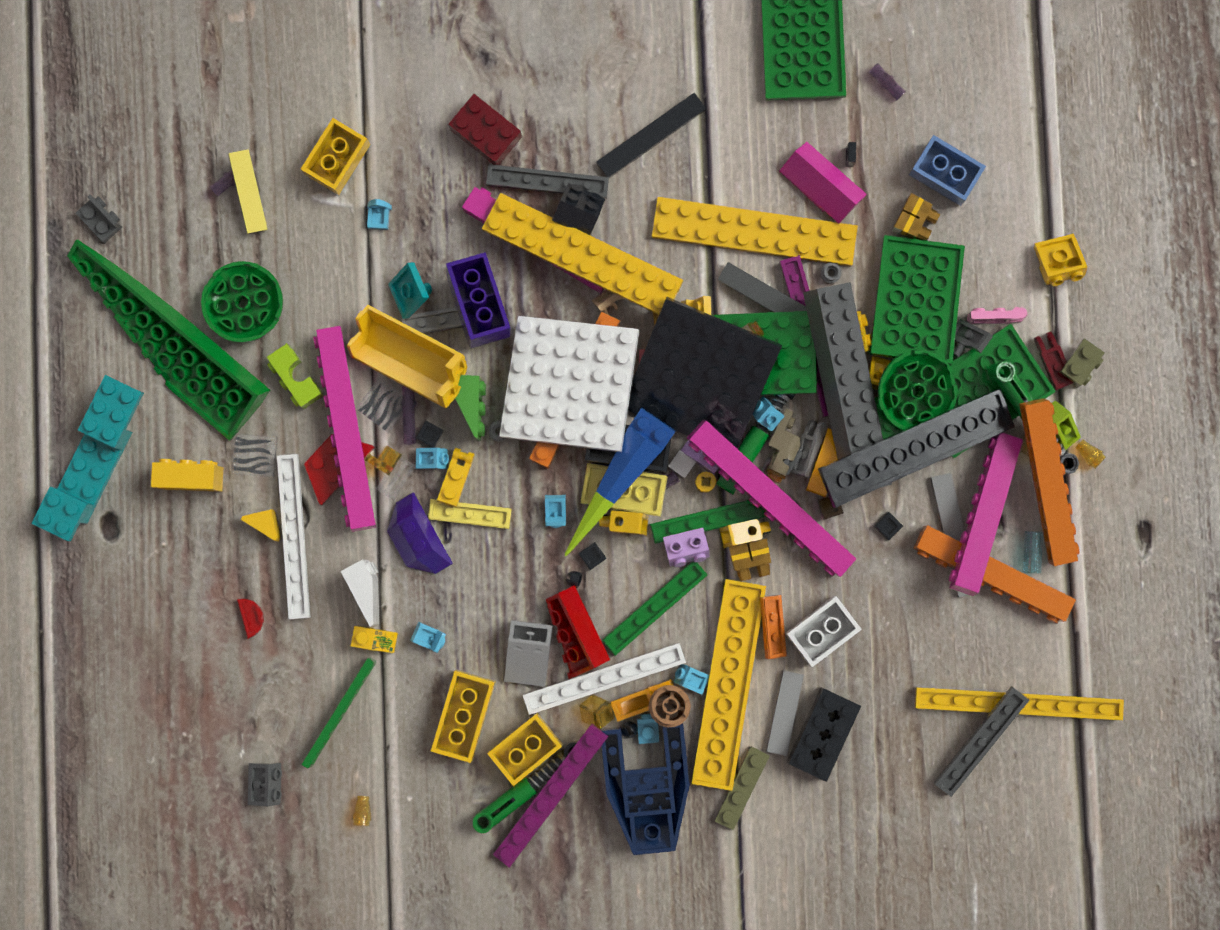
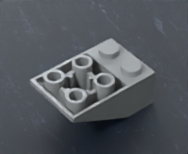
M511 620L504 682L545 687L553 625Z

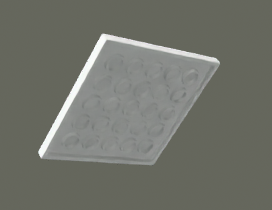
M518 316L499 436L502 438L622 452L639 329Z

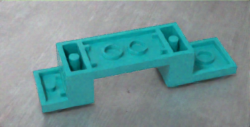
M107 375L104 376L78 428V431L84 433L81 442L58 488L49 487L31 524L71 542L80 523L88 524L133 433L127 430V427L144 394L143 392Z

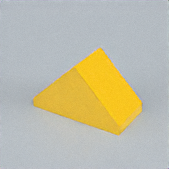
M872 356L869 374L873 389L878 390L882 373L891 360Z
M270 509L242 516L241 520L274 541H280L281 535L275 510Z

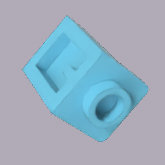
M416 448V469L448 468L449 455L447 449Z
M681 664L675 672L674 683L703 694L709 680V675Z
M641 714V718H637L639 744L659 743L658 723L654 721L651 714Z

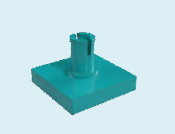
M408 262L388 283L403 319L410 318L429 298V294L432 292L430 283L422 282L414 262Z

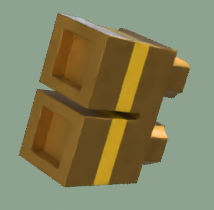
M911 193L892 232L900 233L911 239L917 238L927 241L932 230L923 227V224L927 221L935 225L940 213L932 209L933 204Z
M767 538L728 547L733 570L737 572L740 581L751 579L749 568L755 566L757 567L759 577L770 575L769 563H771Z

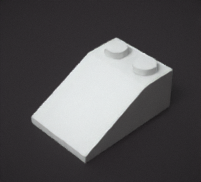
M362 559L342 570L341 573L371 627L379 624L378 577L376 575L378 569L374 562Z

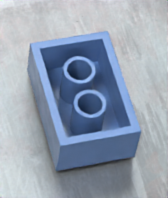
M933 135L909 173V176L961 206L966 201L986 166Z

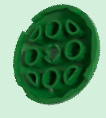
M238 261L224 265L212 274L213 276L203 288L201 308L205 321L216 334L229 341L246 343L264 337L276 326L283 310V294L277 279L267 269L256 263ZM247 298L248 304L244 308H240V301Z
M911 350L897 356L888 364L879 381L878 400L883 414L890 423L901 430H906L954 408L958 387L955 383L954 371L948 362L938 354L930 351ZM917 386L918 393L914 396L912 388Z

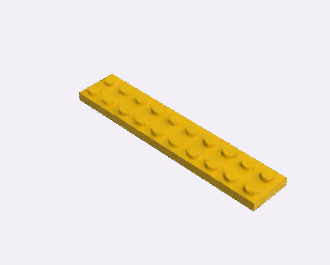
M502 193L499 194L482 227L483 231L658 315L661 312L666 297L675 300L684 282L683 279L576 228L566 227L552 221L553 217Z
M657 197L652 238L788 258L800 255L802 260L852 266L858 225L838 224L837 222Z
M725 579L691 784L733 790L761 621L760 597H765L766 586Z

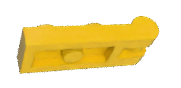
M455 447L437 502L457 508L474 460V453H465ZM459 459L465 461L464 466L457 464Z

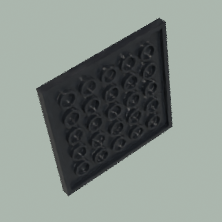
M666 297L633 378L628 411L638 414L640 409L643 408L675 431L687 436L692 433L702 420H706L732 445L738 448L782 345Z

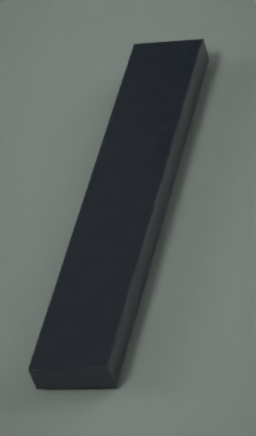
M694 92L596 161V164L606 177L611 178L703 113L706 107Z

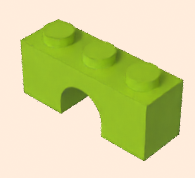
M286 343L267 356L269 360L268 367L274 374L278 373L281 378L279 383L285 390L289 389L292 394L290 398L296 407L300 406L306 409L324 396L313 378L308 377L301 382L293 379L292 373L294 368L302 362L289 344Z

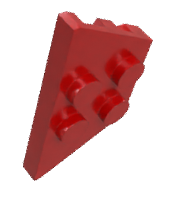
M331 436L304 463L317 500L322 506L339 488L337 475H341L340 467L335 465L334 455H338L337 447H332ZM361 442L365 460L375 447Z

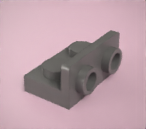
M89 195L87 197L89 201L76 214L103 243H106L122 228L118 223L120 218L113 211L108 212L104 208L106 203L99 196L94 198L92 195Z
M249 763L248 805L266 807L280 805L282 796L281 763Z

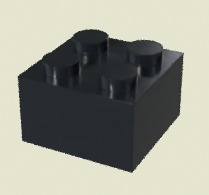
M568 183L552 221L566 227L576 228L591 235L605 199L597 193L584 190L577 184Z

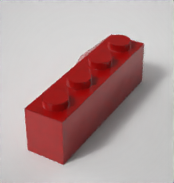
M575 585L546 599L552 623L557 626V641L563 647V662L567 663L569 672H567L568 679L592 670L610 660Z

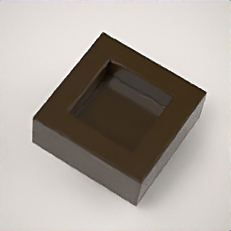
M829 497L817 501L823 520L844 513L842 506L836 508L832 506Z

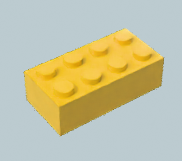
M460 670L454 671L431 752L468 763L473 761L496 681Z

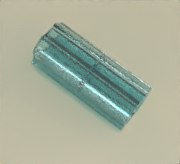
M1025 531L1023 573L1041 574L1043 532Z

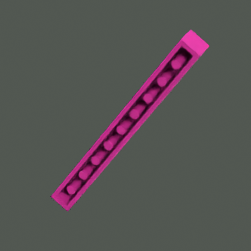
M341 326L316 330L317 336L313 338L315 349H320L321 356H317L318 367L323 368L324 372L320 379L322 388L326 387L327 395H324L325 407H330L331 415H327L329 427H333L334 435L330 436L332 447H337L338 455H334L336 467H340L341 475H337L339 487H344L345 495H341L342 505L347 507L348 515H344L346 528L350 527L352 532L376 528Z
M702 420L686 438L690 442L688 446L696 453L700 451L704 454L705 457L703 459L710 466L716 465L720 469L718 473L727 481L731 479L735 483L733 487L742 495L746 493L750 497V503L756 508L761 507L766 511L764 515L770 521L776 520L780 524L779 529L787 536L791 534L795 538L793 542L801 549L805 547L810 552V558L816 563L819 561L825 565L823 569L830 576L833 577L835 574L841 577L854 563L856 558L709 422Z

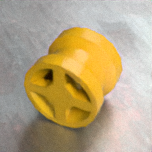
M707 471L700 473L695 480L696 488L704 493L712 491L716 485L715 476Z

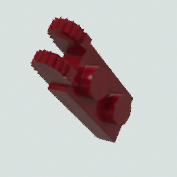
M1049 331L1046 333V338L1052 348L1046 350L1040 336L1035 337L1034 341L1053 388L1056 391L1074 382L1059 373L1067 361L1053 333Z

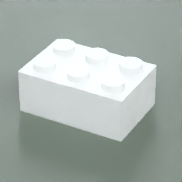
M833 596L788 630L785 635L807 664L813 667L862 629L837 596Z

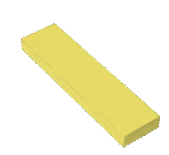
M249 149L228 153L247 234L267 230Z
M430 499L428 519L509 529L512 509L460 502L457 508L437 502L435 499Z

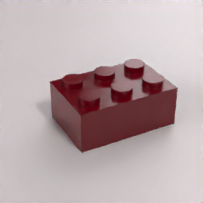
M476 94L469 98L448 124L450 131L493 165H500L522 138L521 130Z

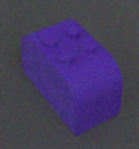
M486 252L446 263L449 287L470 349L509 338L511 328Z

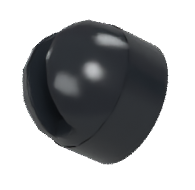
M571 571L567 574L571 577L566 579V582L569 586L575 585L578 588L582 580V573Z
M627 721L622 725L621 732L626 738H633L637 734L638 728L634 722ZM629 725L634 734L630 735L625 726Z

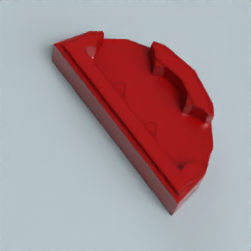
M237 599L247 639L257 635L262 629L264 614L256 602L249 599Z

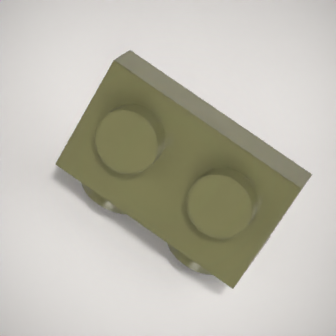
M1084 338L1059 373L1074 382L1073 386L1076 388L1082 385L1085 386L1092 378L1090 375L1092 370L1098 369L1102 364V356L1105 352Z

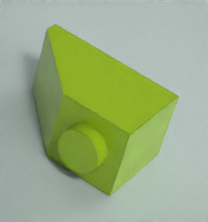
M1053 401V423H1056L1058 428L1056 438H1058L1059 444H1062V447L1066 450L1078 441L1081 436L1071 412L1057 401Z

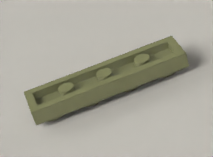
M750 746L734 779L733 790L728 791L714 820L715 822L734 830L770 755Z

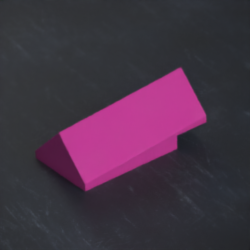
M808 142L798 148L779 170L822 212L825 211L838 224L867 195Z

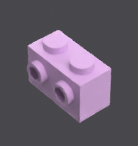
M703 528L663 537L670 567H682L688 562H702L710 557Z

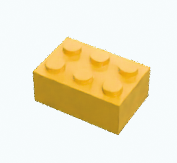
M332 118L301 167V171L307 177L339 195L371 144L366 137Z
M159 459V462H152L151 487L161 490L222 492L224 467L218 466V462L200 460V464H197L196 461L181 459L177 463V461H172V459Z
M535 713L487 754L509 782L515 786L559 750L563 744L541 716Z

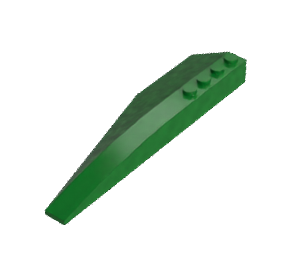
M75 240L67 257L83 277L86 276L90 281V287L93 291L100 294L106 308H110L113 311L116 321L133 343L139 345L143 356L149 358L155 366L153 369L158 375L161 374L166 380V386L229 441L232 440L261 406L270 389L154 292L79 240Z

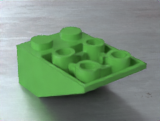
M461 375L458 383L461 388L455 399L477 441H481V436H485V424L482 422V416H485L486 406L482 402V396H486V383H484L480 376Z

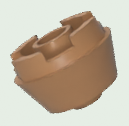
M666 685L658 688L652 694L649 701V711L654 721L659 725L676 727L682 724L689 716L690 700L681 688Z

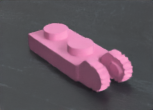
M1015 307L1010 311H1005V308H995L993 311L975 308L967 315V322L970 324L1019 323L1026 318L1028 312L1024 307Z

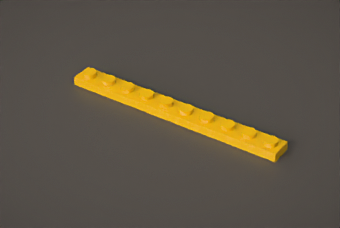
M916 687L915 708L990 713L1006 692ZM1022 693L1029 699V702L1019 713L1021 715L1123 720V699Z

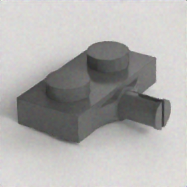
M959 319L955 334V341L959 344L954 349L953 355L959 358L965 348L981 353L993 336L989 332Z

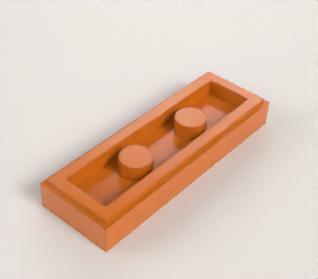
M781 595L760 597L765 659L786 657Z

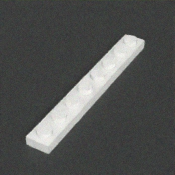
M299 455L277 456L288 617L289 619L310 618Z
M680 643L524 694L523 698L528 713L531 715L684 664L686 661Z

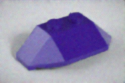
M414 492L396 502L387 532L406 567L436 574L452 565L453 563Z

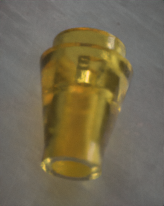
M1084 439L1075 447L1089 467L1092 466L1094 469L1106 458L1102 450L1086 442Z
M357 796L351 819L354 826H370L372 817L369 796Z

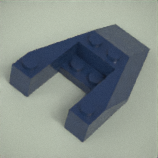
M683 723L676 727L662 726L666 766L625 770L621 727L600 729L608 736L602 745L606 794L633 855L675 851L690 786Z

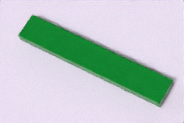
M749 500L652 523L650 527L654 543L657 544L664 542L663 537L699 528H703L704 532L732 524L766 517L764 515L766 511L761 507L756 508Z
M692 561L602 640L603 643L616 656L708 574L697 562Z
M371 657L367 658L306 756L302 766L307 769L313 766L377 663L376 660Z

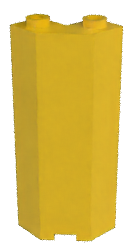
M367 305L357 314L355 320L359 332L347 344L350 356L434 403L447 408L459 394L461 386L458 383L461 375L466 374L468 367L465 356L370 305Z

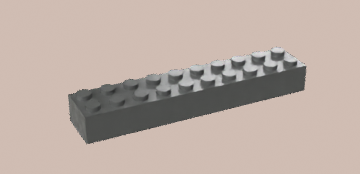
M851 282L803 292L837 459H841L883 440Z

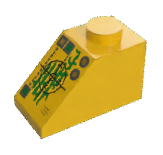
M356 625L353 630L351 646L394 653L398 632Z

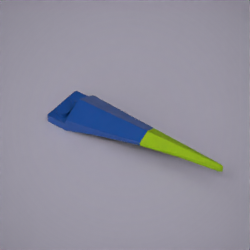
M640 409L624 435L622 452L615 453L565 552V556L576 547L660 454L676 432L674 429L645 409Z

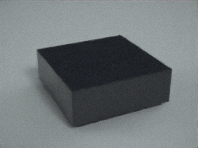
M849 142L846 146L845 166L854 167L856 163V142Z
M425 421L416 438L435 448L444 430Z
M887 512L874 527L889 541L903 525L890 512Z
M596 542L578 553L590 570L607 559Z

